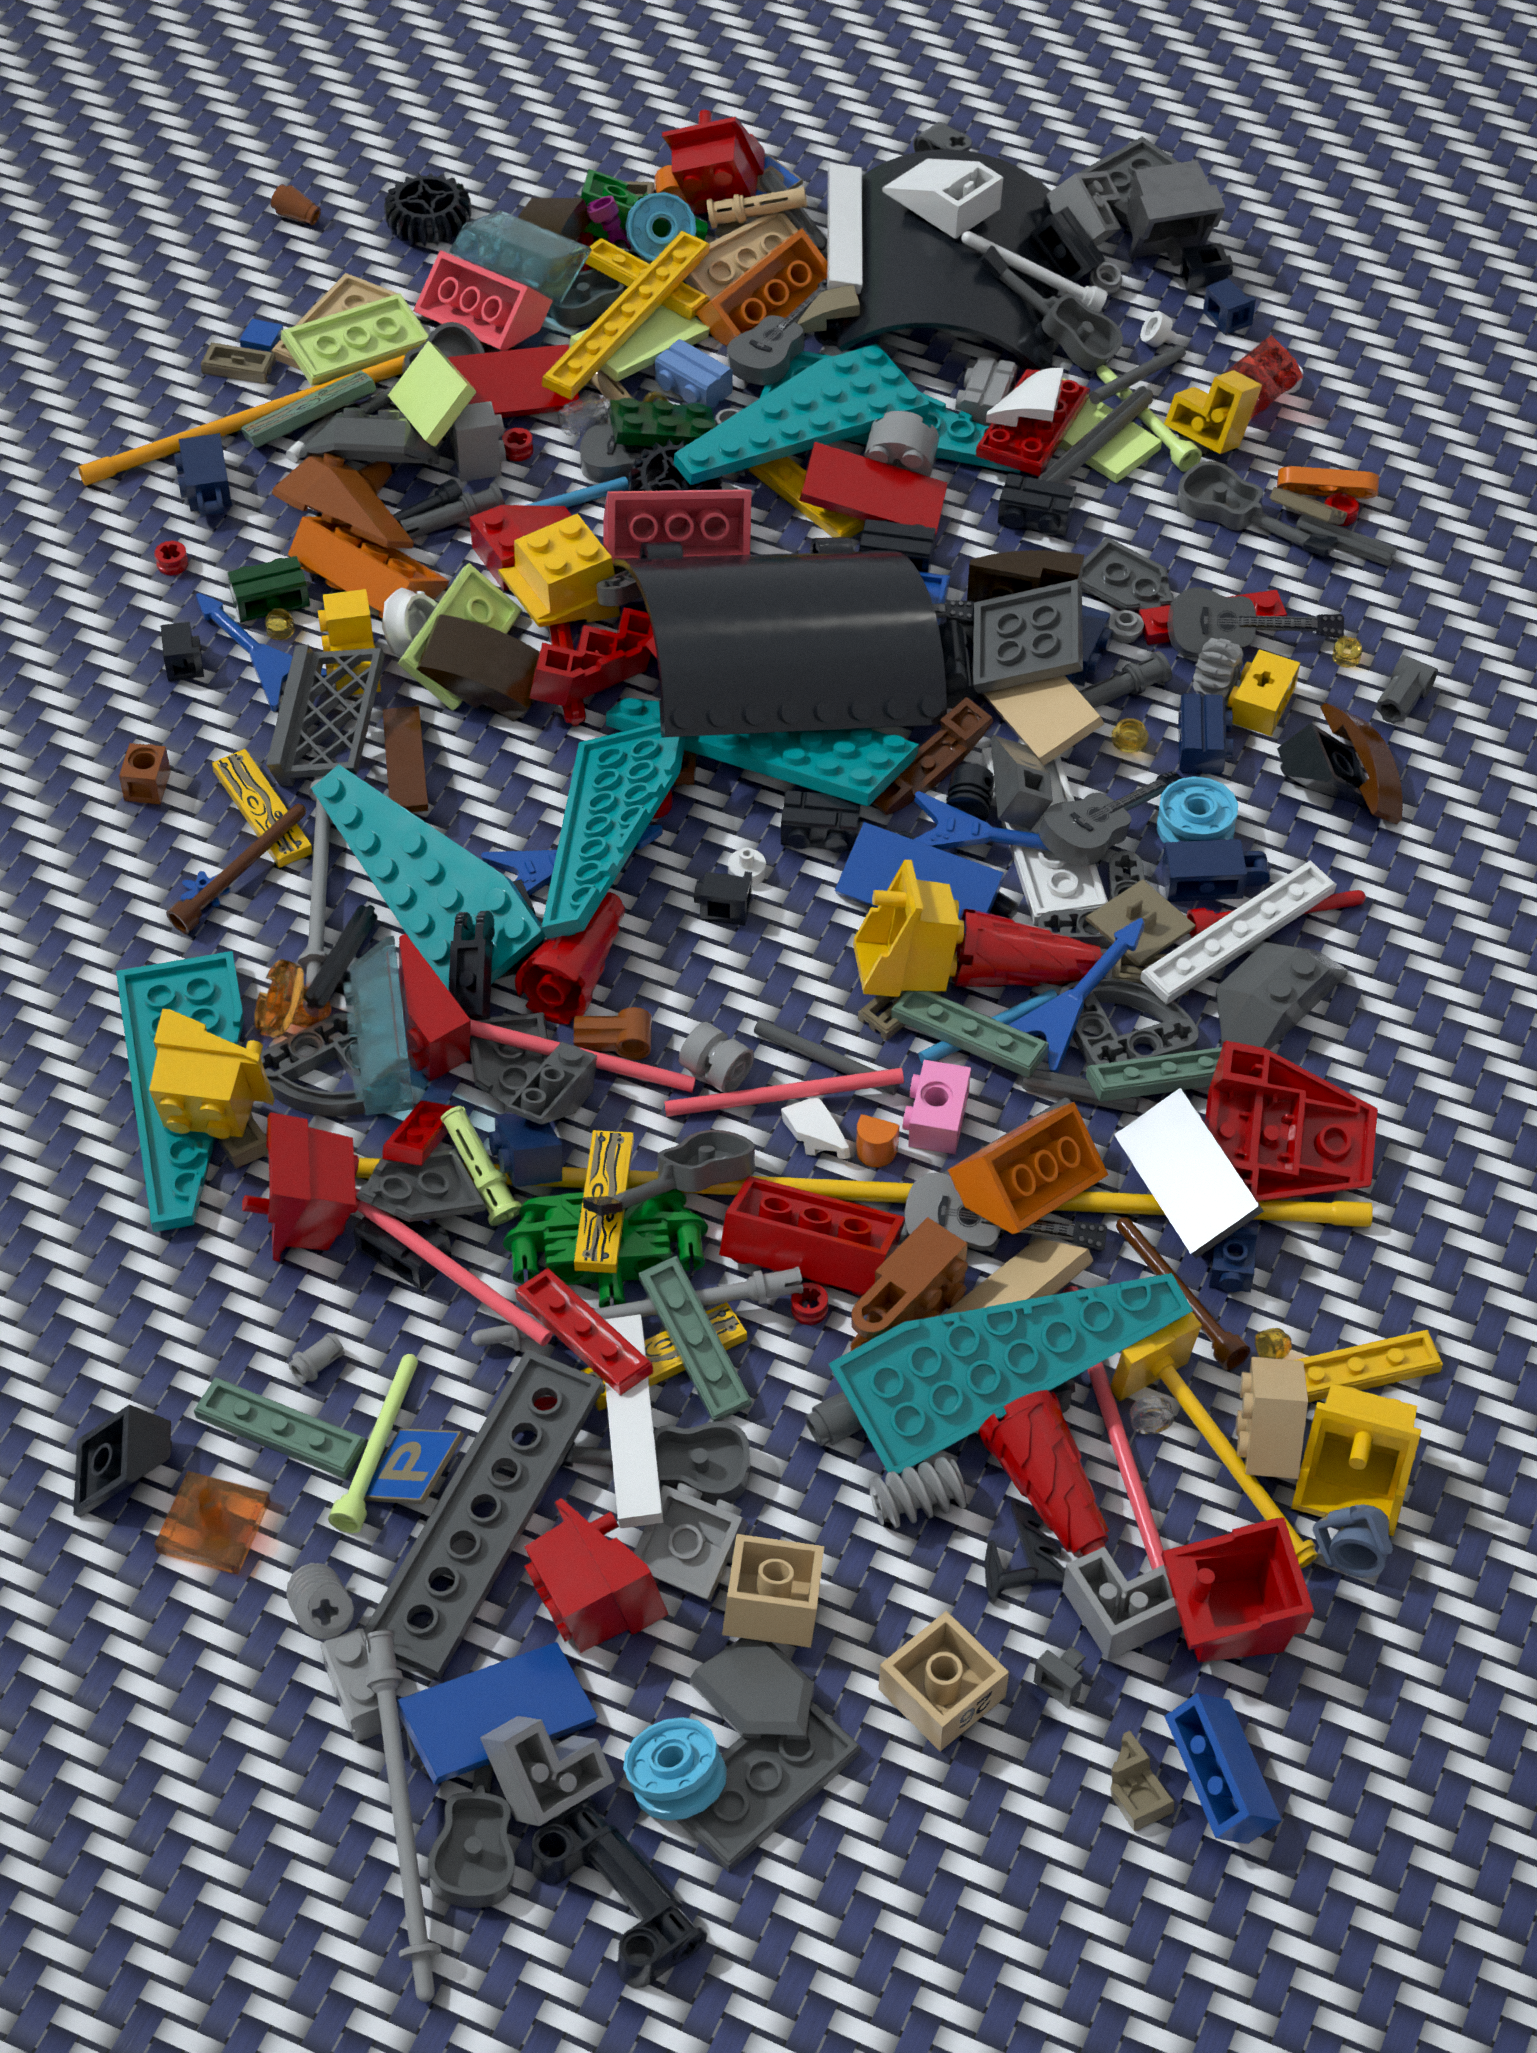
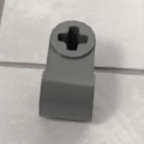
M943 122L935 123L913 139L915 153L929 150L969 151L972 146V140L968 135L956 131Z

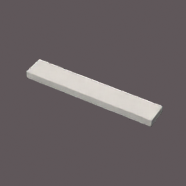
M830 163L828 169L827 289L854 285L856 294H860L862 288V168Z
M1310 860L1143 970L1140 980L1167 1005L1332 895L1337 884Z
M641 1314L605 1319L646 1357ZM646 1377L621 1396L605 1382L619 1528L664 1523L649 1379Z

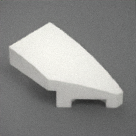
M818 1096L781 1108L784 1124L798 1141H804L806 1155L816 1156L818 1152L827 1150L837 1152V1156L840 1159L851 1157L849 1146L843 1134Z

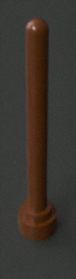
M295 804L191 900L177 901L166 912L172 925L184 934L190 933L199 924V918L202 916L201 911L306 815L305 806Z
M1125 1217L1120 1218L1116 1223L1117 1230L1156 1276L1173 1274L1193 1309V1314L1202 1324L1201 1330L1212 1341L1213 1357L1224 1370H1232L1242 1364L1251 1351L1246 1342L1238 1334L1233 1335L1230 1331L1225 1332L1132 1221Z

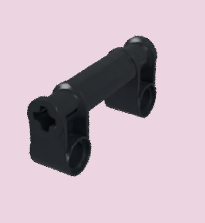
M588 1797L567 1809L534 1833L531 1850V1870L541 1882L555 1884L564 1881L569 1875L589 1861L592 1862L641 1920L640 1923L627 1930L621 1936L618 1948L617 1971L621 1980L627 1985L635 1988L645 1987L652 1984L654 1980L677 1963L685 1961L696 1953L704 1944L708 1935L702 1927L696 1928L682 1912V1903L672 1894L619 1832L618 1828L605 1822L595 1810L596 1804L594 1800ZM548 1850L559 1851L562 1855L550 1858L543 1853ZM643 1953L650 1959L644 1962H637L632 1960L629 1955Z

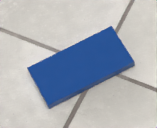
M864 822L834 891L840 896L877 908L878 906L872 904L873 891H887L905 859L912 860L917 880L950 884L953 899L959 902V919L964 908L990 914L1004 881L1005 874L996 869Z
M558 1642L397 1699L398 1715L434 1785L491 1764L480 1737L516 1716L541 1719L551 1741L594 1725L598 1718Z

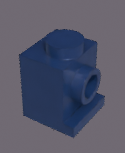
M1227 278L1206 287L1203 313L1224 335H1228L1253 325L1256 298L1253 295L1246 297L1244 292Z
M1241 1227L1212 1247L1209 1288L1222 1289L1231 1293L1239 1291L1251 1292L1255 1271L1258 1228Z

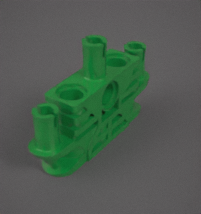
M674 1189L625 1209L617 1273L575 1271L574 1259L584 1192L536 1197L525 1201L519 1210L522 1221L518 1222L516 1228L509 1231L503 1241L504 1248L512 1252V1278L516 1283L524 1284V1269L528 1271V1281L539 1274L537 1252H545L546 1269L549 1268L566 1285L598 1283L599 1307L603 1308L610 1306V1297L614 1298V1305L625 1304L623 1281L640 1280V1272L670 1259V1242H677L679 1262L685 1271H690V1256L693 1257L694 1271L701 1269L705 1265L701 1237L708 1232L709 1228L703 1218L684 1207L687 1201L684 1193Z

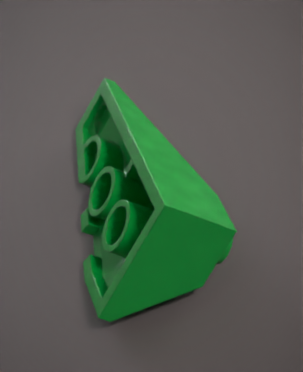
M588 169L580 198L584 199L588 207L589 203L601 197L613 196L619 208V212L616 215L621 220L620 226L626 231L625 223L628 212L638 200L647 196L648 193L638 196L627 190L628 183ZM695 217V237L705 241L708 223ZM658 218L653 222L652 230L657 237L662 238L667 235L669 225L664 219ZM592 220L583 230L584 233L590 232L593 237H609L608 232L603 230L601 222L594 223Z

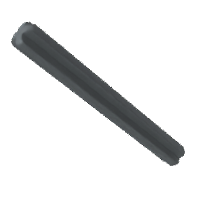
M1145 386L1138 387L1044 471L1038 479L1062 484L1152 403L1153 392L1151 389L1147 390Z

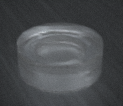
M1144 1397L1136 1401L1129 1410L1132 1428L1141 1434L1160 1433L1168 1429L1174 1422L1171 1403L1163 1397Z

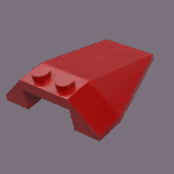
M1227 1040L1223 1043L1208 1091L1205 1124L1258 1203L1371 1186L1378 1108L1266 1048Z

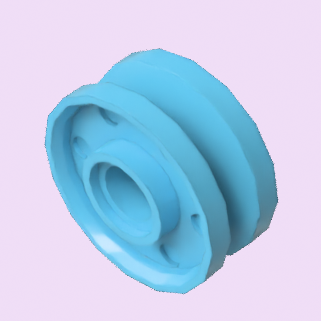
M666 192L648 194L638 200L628 212L625 223L626 237L633 251L643 259L652 262L681 231L692 236L696 234L695 216L689 205L678 196ZM658 218L664 219L669 225L667 235L662 238L657 237L652 230L653 222Z
M1196 776L1179 779L1168 785L1161 794L1156 830L1164 844L1165 842L1233 840L1238 802L1232 791L1224 784L1213 779Z
M681 1717L665 1719L651 1725L633 1739L625 1753L623 1769L638 1805L643 1811L654 1818L670 1821L686 1819L698 1814L718 1799L726 1785L727 1768L720 1754L718 1744L711 1729L698 1720Z

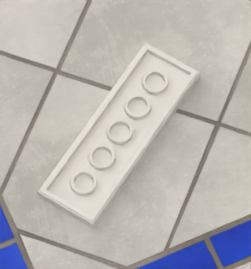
M982 748L984 766L994 775L992 748ZM1059 755L1044 765L1051 778L1053 802L1050 806L1056 803L1075 801ZM994 786L993 796L996 802V792ZM1044 814L1032 830L1002 821L1003 828L1039 834ZM1009 845L1034 925H1038L1039 918L1048 911L1097 910L1108 902L1096 864L1077 866L1062 860L1051 851Z

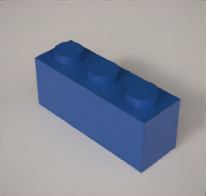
M1196 1693L1164 1716L1215 1839L1249 1844L1282 1822L1229 1699Z

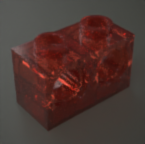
M1272 335L1224 372L1227 373L1235 370L1262 384L1250 419L1266 410L1270 403L1285 391L1292 389L1303 378L1295 358Z

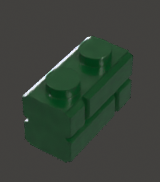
M297 556L277 558L272 562L251 567L243 566L237 570L227 572L232 600L240 623L310 606L306 579Z

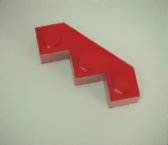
M624 607L617 633L583 625L576 651L542 643L529 698L565 707L646 671L651 651L645 644L653 636L648 613Z

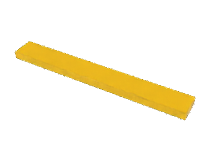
M681 231L542 377V386L571 400L708 255L710 243Z

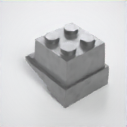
M1198 160L1147 167L1134 171L1127 219L1133 235L1132 246L1128 253L1130 258L1167 252L1171 265L1179 266L1182 259L1180 250H1183L1185 247L1205 245L1213 228L1218 227L1225 212V205L1217 185L1209 184Z

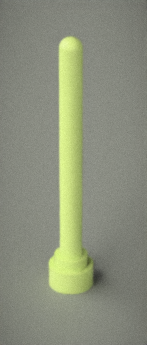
M1102 365L1097 369L1098 377L1105 384L1118 378L1106 365ZM1126 388L1116 395L1124 401L1133 392ZM1148 407L1137 415L1170 449L1171 460L1181 471L1186 472L1200 462L1202 452L1191 441L1180 440Z
M406 1354L401 1359L349 1491L333 1504L328 1520L333 1527L347 1533H358L361 1531L367 1516L366 1503L363 1501L418 1365V1360L413 1354Z

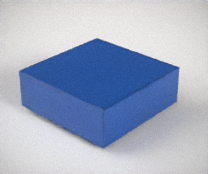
M251 319L239 340L240 347L271 352L273 347L281 340L283 325Z

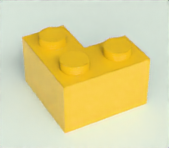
M1233 370L1214 377L1209 393L1196 387L1175 393L1164 425L1219 454L1238 448L1242 442L1262 384Z
M366 589L324 594L325 610H317L320 631H328V635L321 636L323 652L375 648ZM371 661L360 663L352 671L359 676L370 667ZM325 664L327 676L337 669L339 665ZM348 674L336 682L337 692L353 680ZM379 679V682H378V687H377V691H376V692H380V691H381L380 679ZM360 687L351 695L364 694V690Z

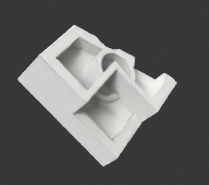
M1048 368L1031 375L987 412L986 422L1017 427L1019 416L1053 421L1061 392L1064 368Z

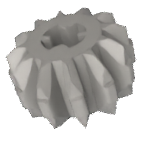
M1211 638L1203 645L1193 676V688L1197 694H1201V696L1206 694L1223 695L1225 701L1229 698L1232 688L1237 686V681L1241 674L1243 652L1240 645L1222 638L1220 640Z

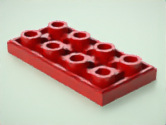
M569 344L447 357L476 390V394L467 405L491 401L494 414H501L502 418L580 409L578 393L570 400L542 386V377L570 349Z
M1027 369L1015 388L1040 370ZM1062 380L1061 392L1053 421L1019 416L1017 427L991 423L976 447L975 456L1040 476L1087 402L1090 388L1079 385L1073 380Z
M815 442L799 501L863 521L869 519L877 521L887 520L892 523L907 525L920 524L925 527L936 528L937 533L948 483Z

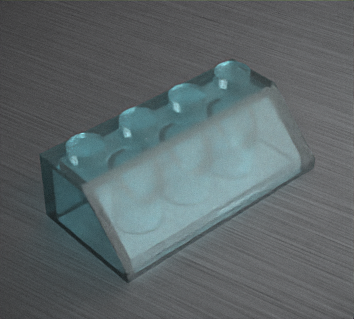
M498 211L465 223L449 250L453 256L539 292L552 299V305L560 307L592 251L586 245L503 211Z
M388 936L350 965L351 982L344 983L346 1006H354V1013H347L349 1037L357 1036L358 1044H350L352 1068H360L361 1075L353 1076L355 1099H364L366 1115L414 1109L394 936Z

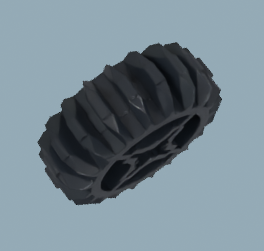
M418 173L416 178L406 176L405 182H396L395 188L388 190V196L385 198L384 203L385 221L391 229L392 235H399L400 241L410 240L411 245H415L418 242L423 243L424 247L428 243H435L438 246L440 241L450 243L451 237H460L461 231L467 230L472 216L471 199L468 192L464 189V185L457 183L455 178L446 179L444 174L438 177L433 176L432 173L428 176H421Z
M669 439L666 446L662 447L655 442L653 451L644 448L641 458H635L633 469L629 472V491L696 490V487L699 485H703L700 490H722V476L690 485L673 464L674 454L685 447L686 443L683 439L679 445H673ZM659 472L662 473L660 476L655 478L654 482L649 483L653 476H655Z

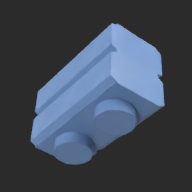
M679 339L669 347V350L666 349L656 357L655 381L663 390H671L683 397L688 404L701 403L711 407L712 410L718 405L719 401H723L732 393L733 369Z

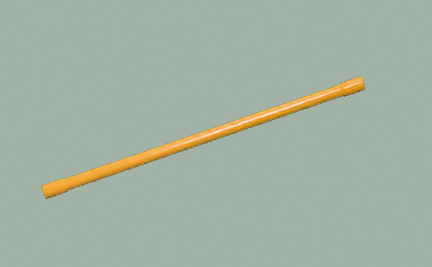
M405 355L362 369V371L370 376L374 383L403 374L402 366ZM354 373L112 457H103L78 466L80 477L84 485L87 486L113 477L119 472L179 452V439L220 433L222 437L240 431L242 426Z

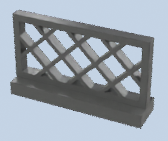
M309 645L295 646L266 766L280 786H294L295 778L326 776L338 764L351 773L358 774L385 656L381 648L313 652ZM371 661L370 667L359 676L352 671L360 663ZM323 664L339 665L337 669L325 678L320 675ZM348 674L353 680L337 692L332 685ZM361 687L364 690L363 697L350 706L345 699ZM328 690L333 696L316 708L313 705L314 699ZM341 703L346 710L330 722L324 715ZM354 717L357 720L356 727L343 736L338 729ZM320 719L326 726L309 738L306 735L307 729ZM334 733L339 740L322 752L317 745ZM346 747L350 750L348 762L333 763L331 761L333 757ZM312 749L319 755L309 764L299 765L300 759Z

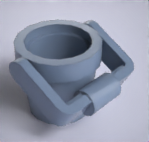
M1365 1504L1350 1506L1329 1512L1328 1516L1321 1518L1313 1525V1533L1325 1563L1329 1568L1337 1567L1340 1571L1359 1578L1374 1577L1385 1568L1388 1554L1392 1553L1393 1548L1388 1536L1389 1519L1380 1509ZM1327 1528H1339L1338 1533L1331 1540Z

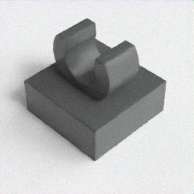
M1073 1646L1068 1648L1061 1658L1047 1649L1036 1661L1033 1682L1069 1709L1080 1697L1083 1676L1080 1674L1084 1670L1081 1664L1086 1657Z

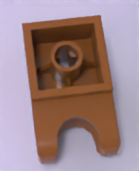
M927 1217L876 1269L875 1284L855 1303L851 1314V1327L858 1334L851 1343L850 1351L903 1322L941 1316L949 1305L953 1307L959 1302L966 1292L964 1282L965 1272L968 1268V1263L966 1262L968 1243Z

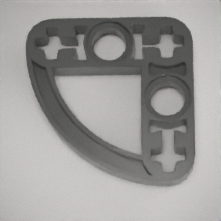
M1103 978L1085 998L1082 1014L1079 1017L1072 1038L1087 1065L1090 1066L1109 1063L1107 1060H1102L1104 1057H1107L1109 1061L1118 1062L1195 1051L1199 1031L1191 1017L1176 1002L1171 1001L1166 1005L1151 989L1142 984L1120 979ZM1080 981L1065 985L1060 990L1059 995L1073 989ZM1100 1003H1116L1131 1006L1154 1016L1162 1023L1117 1036ZM1086 1026H1096L1103 1033L1097 1037H1090L1081 1030ZM1144 1043L1152 1046L1155 1051L1150 1055H1141L1134 1050V1047Z
M347 1013L331 1015L261 1052L260 1057L274 1098L293 1109L305 1113L331 1117L358 1115L391 1104L400 1095V1081L397 1071L357 1019ZM341 1030L343 1033H348V1034L343 1036L341 1033H339V1032H338V1033H335V1032ZM305 1045H313L318 1048L317 1052L311 1056H301L297 1053L298 1049ZM359 1053H367L372 1056L371 1061L363 1065L355 1064L351 1059ZM337 1059L359 1089L343 1092H326L309 1089L292 1081ZM272 1065L275 1069H280L277 1071H273L271 1068L267 1067ZM377 1073V1078L380 1080V1082L383 1085L389 1086L386 1088H383L381 1085L375 1086V1080L373 1075Z

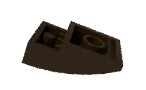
M531 198L515 220L506 237L498 258L495 273L529 288H547L580 251L576 238L592 221L587 212L588 209L584 199Z
M1024 550L991 554L971 559L969 564L967 601L975 603L1077 579L1081 585L1084 555L1061 551Z
M440 614L435 620L416 670L475 709L482 703H485L514 722L529 709L532 702L529 696L540 652L530 645L494 628L459 617Z

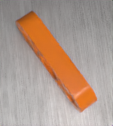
M1287 466L1278 470L1277 488L1290 490L1301 495L1330 496L1335 493H1345L1356 499H1370L1378 495L1379 476L1366 471Z

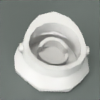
M399 588L384 602L382 629L391 653L399 657L403 656L438 605L437 602L426 596L425 592L417 591L416 594L411 590Z

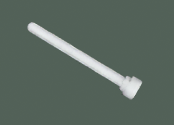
M966 231L962 235V242L982 253H985L992 245L1008 266L1065 294L1069 293L1076 296L1085 306L1094 311H1101L1107 298V291L1095 285L1084 288L973 232Z

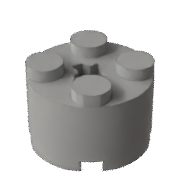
M890 411L884 414L883 419L879 421L876 419L873 422L864 457L930 477L939 443V434L932 424L931 428L922 423L923 417L915 413Z

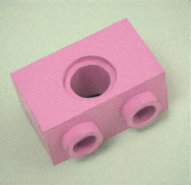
M930 1060L923 1061L921 1074H913L910 1098L915 1099L914 1106H906L902 1129L909 1130L908 1147L956 1155L970 1090L971 1067Z

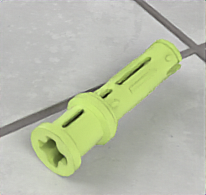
M457 1106L446 1111L440 1119L445 1124L459 1154L474 1179L473 1183L490 1214L488 1216L490 1225L497 1226L519 1215L522 1204L514 1200L508 1189L506 1174L494 1167L481 1139L466 1114L464 1106Z

